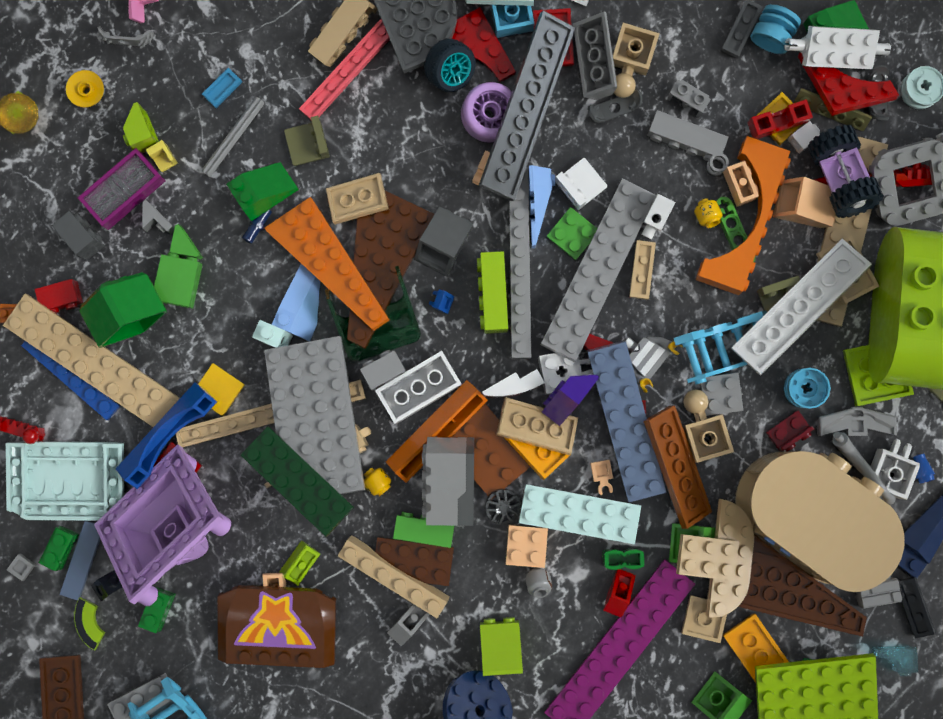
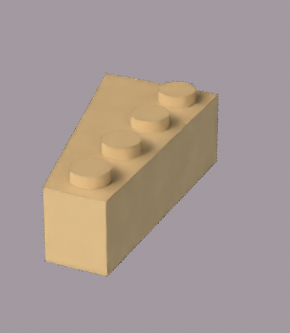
M343 0L344 2L341 6L333 11L331 20L322 26L321 34L318 38L312 40L308 52L324 65L331 67L346 49L345 43L353 41L357 36V29L369 22L368 16L371 12L375 14L378 11L377 7L369 0Z

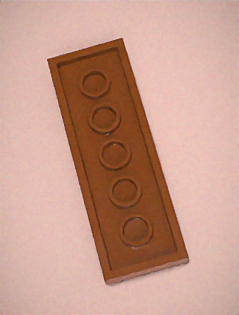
M672 405L644 420V424L681 528L688 529L712 513V509L676 407Z

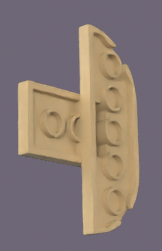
M719 499L715 538L680 535L676 574L710 578L706 617L713 618L729 614L744 600L750 583L754 547V531L749 517L738 505L723 499Z

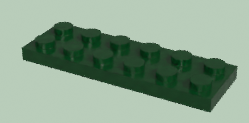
M269 426L240 455L325 537L354 508L351 503Z

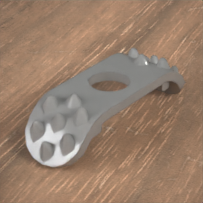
M101 26L97 27L99 36L102 35V39L107 44L145 47V45L151 43L154 37V32L151 30L146 31L144 34H137L136 37L110 36V33L103 31Z

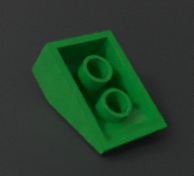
M855 0L821 10L808 16L803 23L807 33L809 26L869 29Z
M281 162L242 173L226 184L251 221L299 190Z

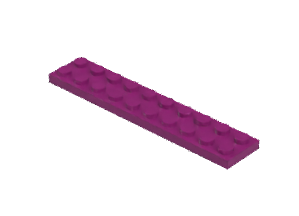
M664 559L631 600L622 618L618 617L544 713L551 719H590L695 586V583L685 575L676 574L677 569Z

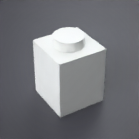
M809 121L788 138V141L798 153H801L808 147L809 142L814 140L815 136L820 135V130Z

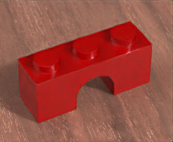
M806 99L788 105L785 109L775 113L769 111L753 116L747 124L752 138L760 139L806 124L813 116Z

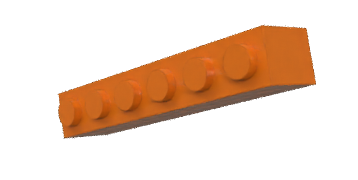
M466 380L386 463L407 483L423 466V444H427V437L451 438L488 400Z

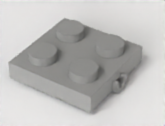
M738 372L706 377L707 381L700 383L701 391L708 397V407L705 410L706 416L744 411L743 393L741 392L742 387H740Z

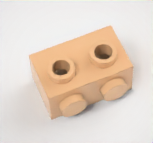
M745 161L729 166L723 171L736 207L752 202L759 197L758 187L753 182L751 170Z

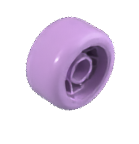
M486 82L474 87L466 96L461 108V119L466 131L479 141L494 142L512 91L503 84L496 82ZM490 110L494 115L493 118L486 116L485 111Z

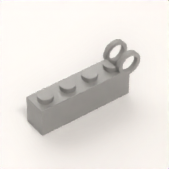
M659 110L656 111L647 134L652 141L658 143L662 141L668 143V146L673 149L681 148L686 150V153L689 155L704 157L703 159L708 161L706 165L707 171L713 176L721 175L726 170L729 160L723 154L729 138L728 136ZM713 160L720 161L722 163V168H715L713 166Z

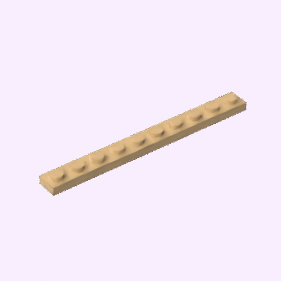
M362 381L350 382L351 401L355 402L366 399ZM272 404L183 427L176 433L178 445L184 448L273 424Z

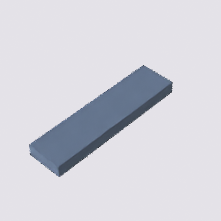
M85 520L60 592V595L77 601L82 595L100 542V536L95 528V523Z

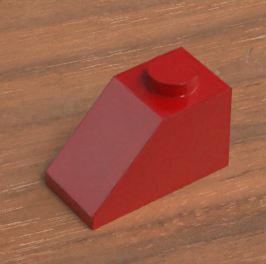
M621 569L616 571L603 611L622 618L630 603L636 575Z

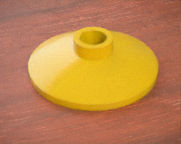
M81 70L74 73L66 84L68 99L74 105L82 108L97 104L104 93L102 79L96 73L89 70ZM90 88V91L85 94L84 90Z

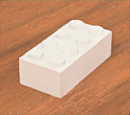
M440 351L375 391L394 424H398L462 384L445 355Z

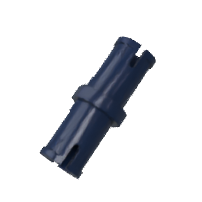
M268 210L253 221H250V225L242 239L252 244L260 230L263 231L264 224L272 211Z

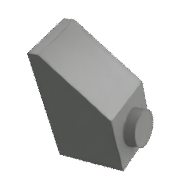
M412 604L387 634L402 646L412 637L430 614Z

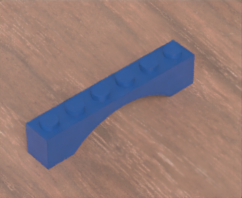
M195 382L117 466L116 470L124 481L138 489L151 475L157 457L167 442L188 423L204 417L217 401Z

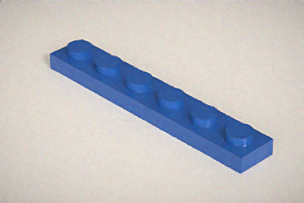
M25 341L21 345L105 420H109L121 407L117 402Z

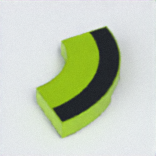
M79 597L74 612L76 630L82 641L95 651L105 634L96 621L98 606Z

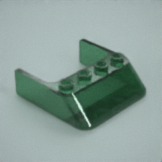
M396 266L395 269L403 296L400 300L388 305L385 313L390 320L375 330L366 349L347 340L349 317H341L337 313L329 289L325 290L328 306L339 335L342 337V343L349 359L360 361L419 340L421 336L420 328L399 266Z

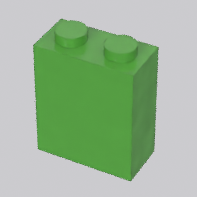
M168 253V255L161 254L154 287L163 303L193 309L203 266L200 262H197V258L186 256V259L179 258L178 254Z

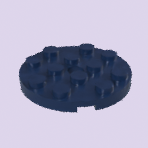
M480 670L465 672L453 679L447 687L443 698V719H512L513 710L506 689L493 675L483 676V671ZM477 705L482 713L480 716L475 712Z

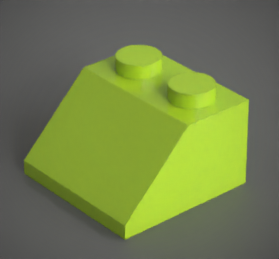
M138 102L133 103L123 127L125 132L123 138L127 146H130L132 150L137 148L143 154L147 152L146 149L158 143L159 140L147 112Z

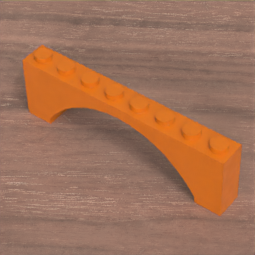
M749 136L744 139L737 159L746 162L751 170L753 182L758 187V211L754 227L748 238L736 249L717 258H704L695 280L736 295H740L743 291L747 290L750 282L747 280L749 273L752 274L756 264L753 260L760 253L762 245H759L761 238H764L766 235L767 227L765 225L767 221H770L773 210H771L772 204H775L779 197L777 192L778 186H782L785 179L783 175L784 169L788 168L791 158H788L789 150Z

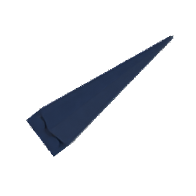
M943 495L904 530V551L898 567L910 577L916 576L918 578L926 565L931 562L943 541Z

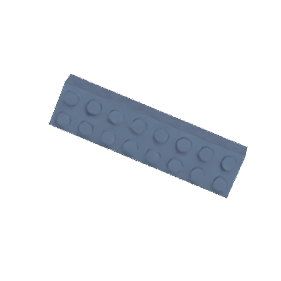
M623 340L587 350L593 375L599 376L596 386L628 502L667 493L660 466L644 424V420L647 418L626 341Z

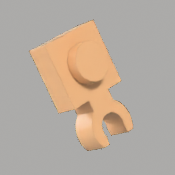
M486 150L472 180V183L478 186L490 152Z
M610 460L590 463L593 481H599L600 483L598 493L600 495L603 494L602 488L604 486H607L609 493H612L613 487L608 483V479H613Z

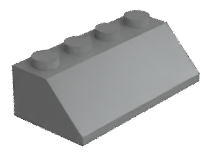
M602 12L573 23L584 98L594 100L612 95L617 88L607 14Z

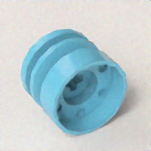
M772 4L766 5L759 18L760 22L756 24L750 37L757 46L768 52L785 54L787 51L784 45H790L785 43V40L787 38L792 39V36L796 34L801 24V20L797 14L785 7Z
M815 368L797 369L789 374L784 383V393L787 400L794 406L805 409L816 408L824 404L831 390L827 376ZM807 384V388H809V391H805L803 393L804 389H802L801 386Z

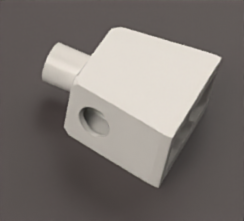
M656 195L643 222L646 224L642 232L643 236L652 239L656 230H662L675 204L674 201L662 195ZM654 215L659 217L657 223L652 221Z

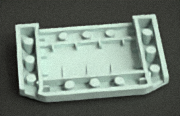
M24 441L7 442V511L14 512L25 520L98 521L124 496V479L116 470L117 466L124 460V443L38 441L34 444H27Z

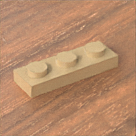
M636 241L630 298L649 299L655 242Z

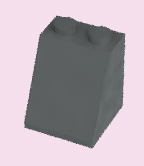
M439 206L419 240L414 260L448 277L471 232L473 223Z

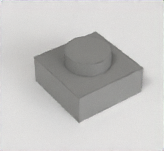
M20 553L17 554L7 568V571L21 581H25L36 564Z

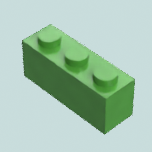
M402 512L401 515L396 517L393 539L451 548L454 526L426 525V518H422V515L421 518L413 517V513Z

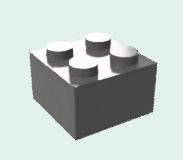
M68 211L51 225L72 251L86 260L90 259L105 246L101 242L103 239L96 230L94 231L90 228V222L79 213L74 214Z

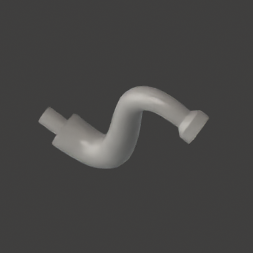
M835 432L833 434V444L864 477L871 479L884 489L882 494L883 501L889 505L894 504L896 500L894 494L889 493L847 434Z

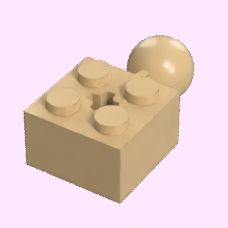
M626 23L622 24L613 53L614 66L622 69L621 74L616 75L617 88L614 91L616 96L626 98L634 92L636 83L632 77L633 72L646 76L660 33Z
M697 389L689 391L685 395L683 403L686 410L694 414L696 422L683 425L682 427L695 463L734 452L723 414L707 418L705 413L708 407L707 395ZM705 435L711 436L709 444L704 441Z

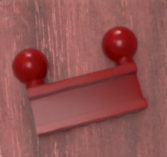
M0 416V431L22 437L23 441L27 444H34L44 440V428Z

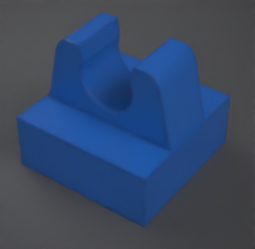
M440 289L439 291H434L435 301H430L429 304L440 312L448 314L455 296Z

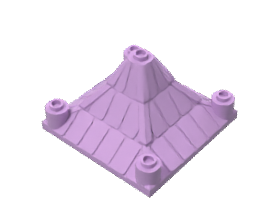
M178 444L153 467L151 475L138 489L133 487L94 524L129 602L133 604L138 602L144 606L152 605L158 597V590L152 586L175 565L188 563L203 556L209 547L206 539L209 531L217 536H223L231 527V520L218 512L195 472L196 460Z

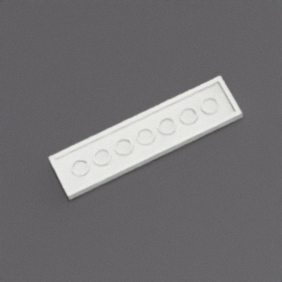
M841 239L732 347V350L761 375L872 264L845 240Z

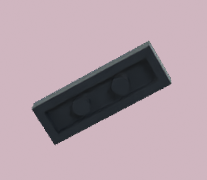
M916 576L898 580L902 603L914 637L920 638L934 635L936 632Z

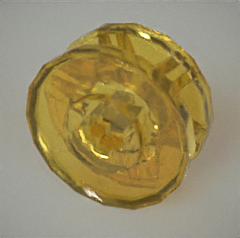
M9 93L0 99V125L7 131L25 133L36 125L39 117L38 108L30 97L21 93ZM20 108L22 116L14 118L12 110Z

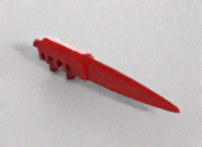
M917 163L912 165V167H903L902 172L899 169L893 170L896 187L932 185L930 167L925 164ZM825 177L814 179L815 181L828 185Z

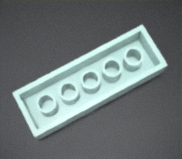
M525 484L518 522L635 544L641 505Z

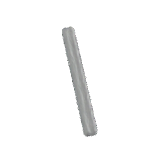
M254 98L202 169L205 175L212 176L263 107L264 102L260 98Z

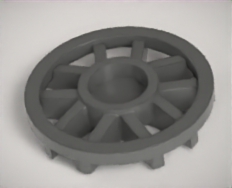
M509 489L495 490L488 496L485 502V512L488 518L498 525L514 522L521 510L519 497ZM503 492L504 499H500L499 493ZM507 493L513 495L507 499ZM496 495L497 501L491 500ZM512 500H517L516 503L510 504ZM489 503L495 504V508H488ZM518 506L517 511L515 512L512 508ZM489 511H495L493 516L489 514ZM512 512L515 515L512 518H510L508 513ZM498 514L501 515L499 521L495 519ZM504 516H506L509 520L503 521Z

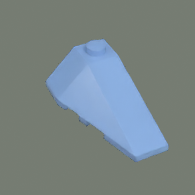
M533 165L528 168L531 249L536 247L552 186H555V174H551L550 168Z
M300 264L278 308L272 325L310 341L318 323L321 281L302 264Z

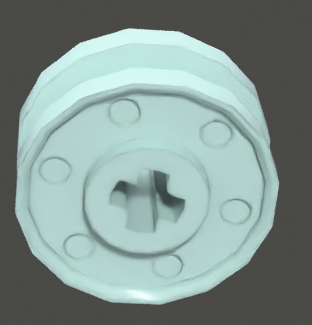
M920 66L914 69L902 80L900 86L904 102L915 109H926L938 102L943 96L942 74L930 66Z

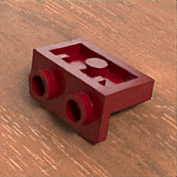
M797 410L766 431V434L778 451L785 450L788 452L796 446L795 443L798 440L804 441L812 435L810 432L814 428L809 426L802 414Z

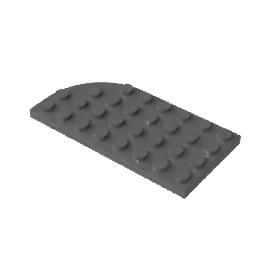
M374 0L404 74L423 66L427 54L434 44L444 39H452L457 24V5L455 0Z

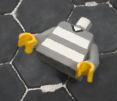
M630 337L626 339L637 384L647 393L648 391L645 386L651 385L653 387L650 379L669 356L670 351L675 355H679L675 350L677 346L674 341L672 342L662 337H643L638 344Z

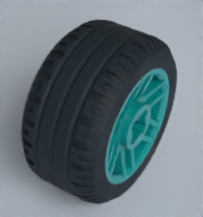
M444 39L432 46L427 54L424 63L426 77L430 83L442 91L455 92L461 90L473 77L476 68L475 56L468 46L458 40Z

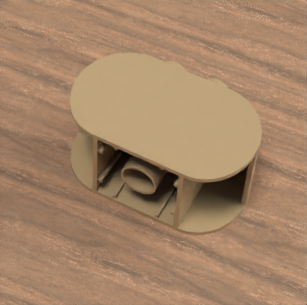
M804 451L774 452L754 461L742 475L735 497V504L743 509L749 517L754 535L814 579L822 583L832 584L845 591L861 592L872 589L892 575L902 558L905 539L903 526L897 513L880 498L884 492L881 486L867 477H863L860 480L854 476H849L847 472L852 466L834 453H830L827 456L823 453L816 454ZM764 537H768L771 540H773L775 542L774 546L768 543L766 540H764ZM781 547L790 553L791 556L788 557L780 551Z

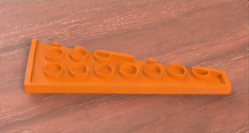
M311 197L265 227V230L373 331L390 320Z

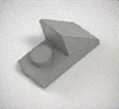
M145 199L142 208V228L148 232L156 224L163 233L167 231L172 234L175 227Z

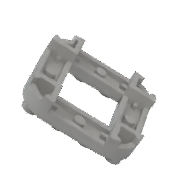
M922 138L923 140L890 150L883 149L878 152L879 154L874 158L872 164L869 165V173L877 179L884 195L883 200L880 201V204L875 209L877 215L890 225L899 226L943 214L942 142L931 138ZM929 160L933 187L931 196L899 204L893 170Z

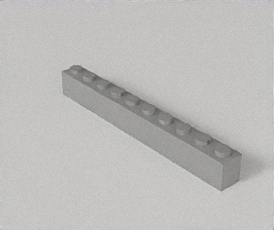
M526 167L516 199L514 201L509 200L511 359H531L528 167Z

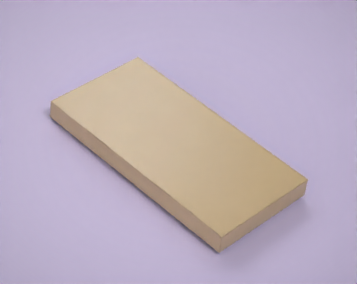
M507 397L504 398L496 435L571 455L578 422L577 417L569 415L559 426L542 413L544 408Z

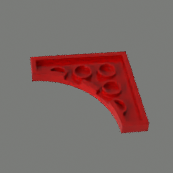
M481 8L457 19L452 39L468 46L472 50L475 59L482 62L495 75L499 83L516 74L512 63Z
M800 52L799 55H798V58H799V60H800V62H801V64H802V63H803V55H802V53ZM803 65L831 116L893 101L899 96L891 80L882 82L865 81L844 74L834 67Z

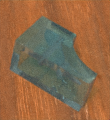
M872 646V653L876 657L886 658L891 663L892 670L899 673L900 676H911V673H918L917 648L912 646Z

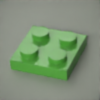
M570 207L546 237L576 261L591 243L597 228Z

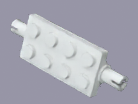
M809 26L805 37L801 39L787 38L785 43L792 45H784L786 51H800L803 55L802 65L811 67L873 69L875 55L887 56L891 52L884 50L891 49L889 43H878L880 30Z

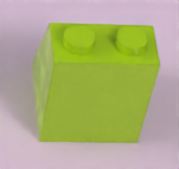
M515 617L503 618V621L495 622L494 618L484 619V622H480L483 676L523 673L519 620H515Z

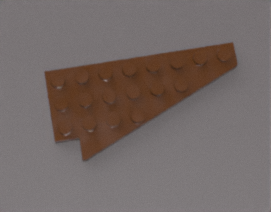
M385 191L389 209L357 218L354 264L384 311H386L416 254L421 236L434 216V213ZM350 309L347 340L366 349L375 330L373 331Z
M754 535L749 588L744 600L738 607L863 637L867 620L866 616Z

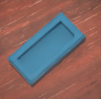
M227 68L202 95L217 108L242 83V80Z

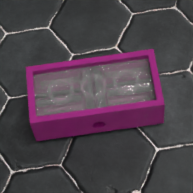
M135 148L83 192L78 199L100 225L109 230L166 182V180L147 158Z

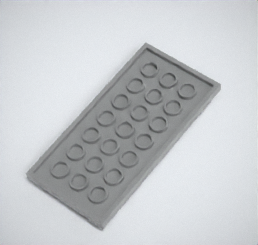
M337 336L264 350L276 434L341 495L364 491L365 484L342 337Z

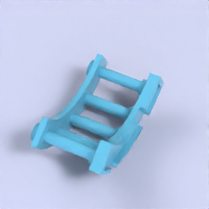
M767 311L736 319L737 323L733 325L732 322L723 323L706 330L702 329L673 338L676 346L682 344L683 348H686L695 377L687 379L688 383L694 381L695 385L706 382V377L748 365L744 360L735 365L730 364L722 340L723 332L731 330L738 342L743 337L741 332L743 330L742 326L751 323L754 326ZM709 336L715 340L724 367L715 371L705 346V338ZM694 343L698 346L703 361V365L706 371L705 374H702L693 347Z
M168 677L161 681L163 686L162 692L141 707L132 702L127 704L131 719H165L179 709L188 715V719H207L189 695L184 696L180 692L181 687ZM166 698L175 702L153 718L146 714L147 711Z

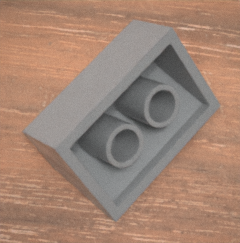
M164 673L109 702L107 705L113 718L131 719L127 704L132 702L141 707L160 694L163 689L161 681L167 677V674ZM166 698L147 711L146 714L153 718L175 702Z

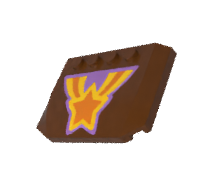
M237 585L227 592L218 594V660L226 664L325 668L335 664L336 598H330L324 595L323 591L316 588Z

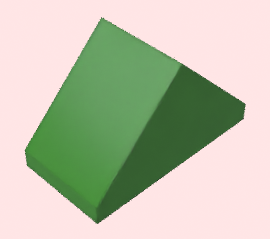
M179 224L175 225L170 253L201 260L203 256L184 228Z

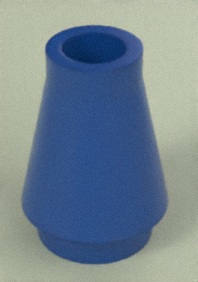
M925 454L914 456V461L920 463L916 475V480L918 479L919 484L935 480V472L926 459Z

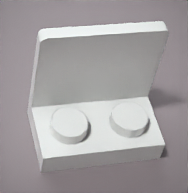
M585 158L581 159L564 174L561 172L555 178L556 184L578 210L607 188V184Z

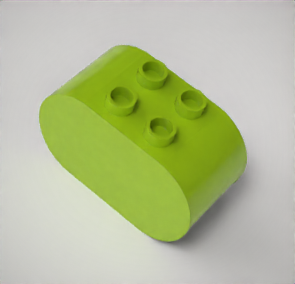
M893 227L887 232L881 243L874 270V277L879 287L873 289L869 333L870 349L868 350L869 373L872 380L876 383L943 390V232Z

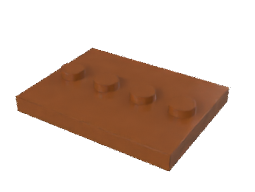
M485 404L451 438H474V480L489 496L495 490L505 489L530 466L504 437L496 435L499 419Z

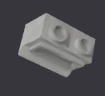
M684 80L676 82L667 98L670 101L674 96L682 101L684 108L691 106L699 111L696 115L697 118H700L711 100L709 95Z

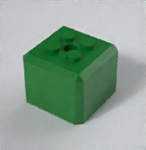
M141 272L130 276H123L114 281L104 282L81 305L79 312L98 347L102 348L146 332L167 310L149 276Z

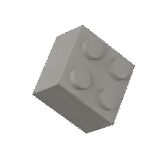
M387 350L379 355L381 358L373 361L371 359L362 364L363 368L360 370L372 391L375 392L376 389L407 372L395 351Z

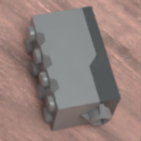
M427 437V444H423L422 518H426V525L473 526L474 438Z

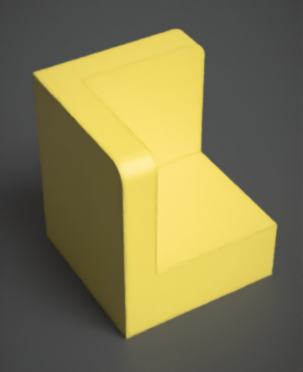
M163 140L146 149L161 172L178 164Z

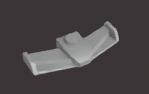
M851 407L847 410L819 416L817 420V435L822 436L846 429L847 436H868L867 429L897 436L896 416L863 407Z

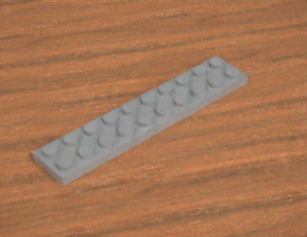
M622 178L540 344L541 346L576 362L656 197L655 194Z

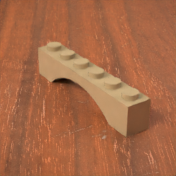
M352 535L338 554V557L435 618L439 617L450 596L434 586L423 583L400 571L380 557L367 544Z

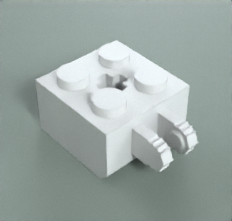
M557 353L538 357L541 377L545 382L543 384L545 395L551 394L562 380L566 382L570 376L593 375L592 369L584 372L581 370V365L590 364L589 358L579 360L578 356L576 362H573ZM559 367L563 368V370L565 369L566 371L563 377H560V374L557 375L556 371L559 370Z
M895 439L890 451L877 449L870 467L889 493L894 494L898 499L907 500L920 463L908 459L912 449L911 444L907 443L903 448L901 456L898 455L897 452L901 443L900 440ZM890 471L894 473V477H890Z

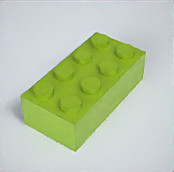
M504 251L481 253V258H477V272H481V277H478V291H482L483 295L479 296V309L483 310L484 316H480V328L484 329L485 334L507 333L508 315Z

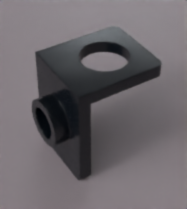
M115 570L97 579L91 585L100 601L105 600L110 594L122 588Z

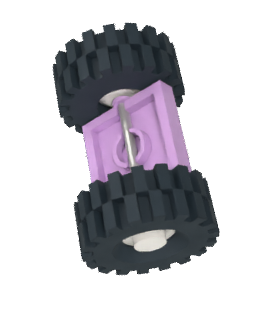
M851 125L835 126L834 129H827L828 131L821 132L819 136H815L814 140L809 142L808 149L814 164L817 167H821L831 190L829 198L838 218H850L853 215L857 216L859 213H865L868 209H873L875 205L880 204L884 195L877 179L870 177L858 151L861 148V143L854 127Z

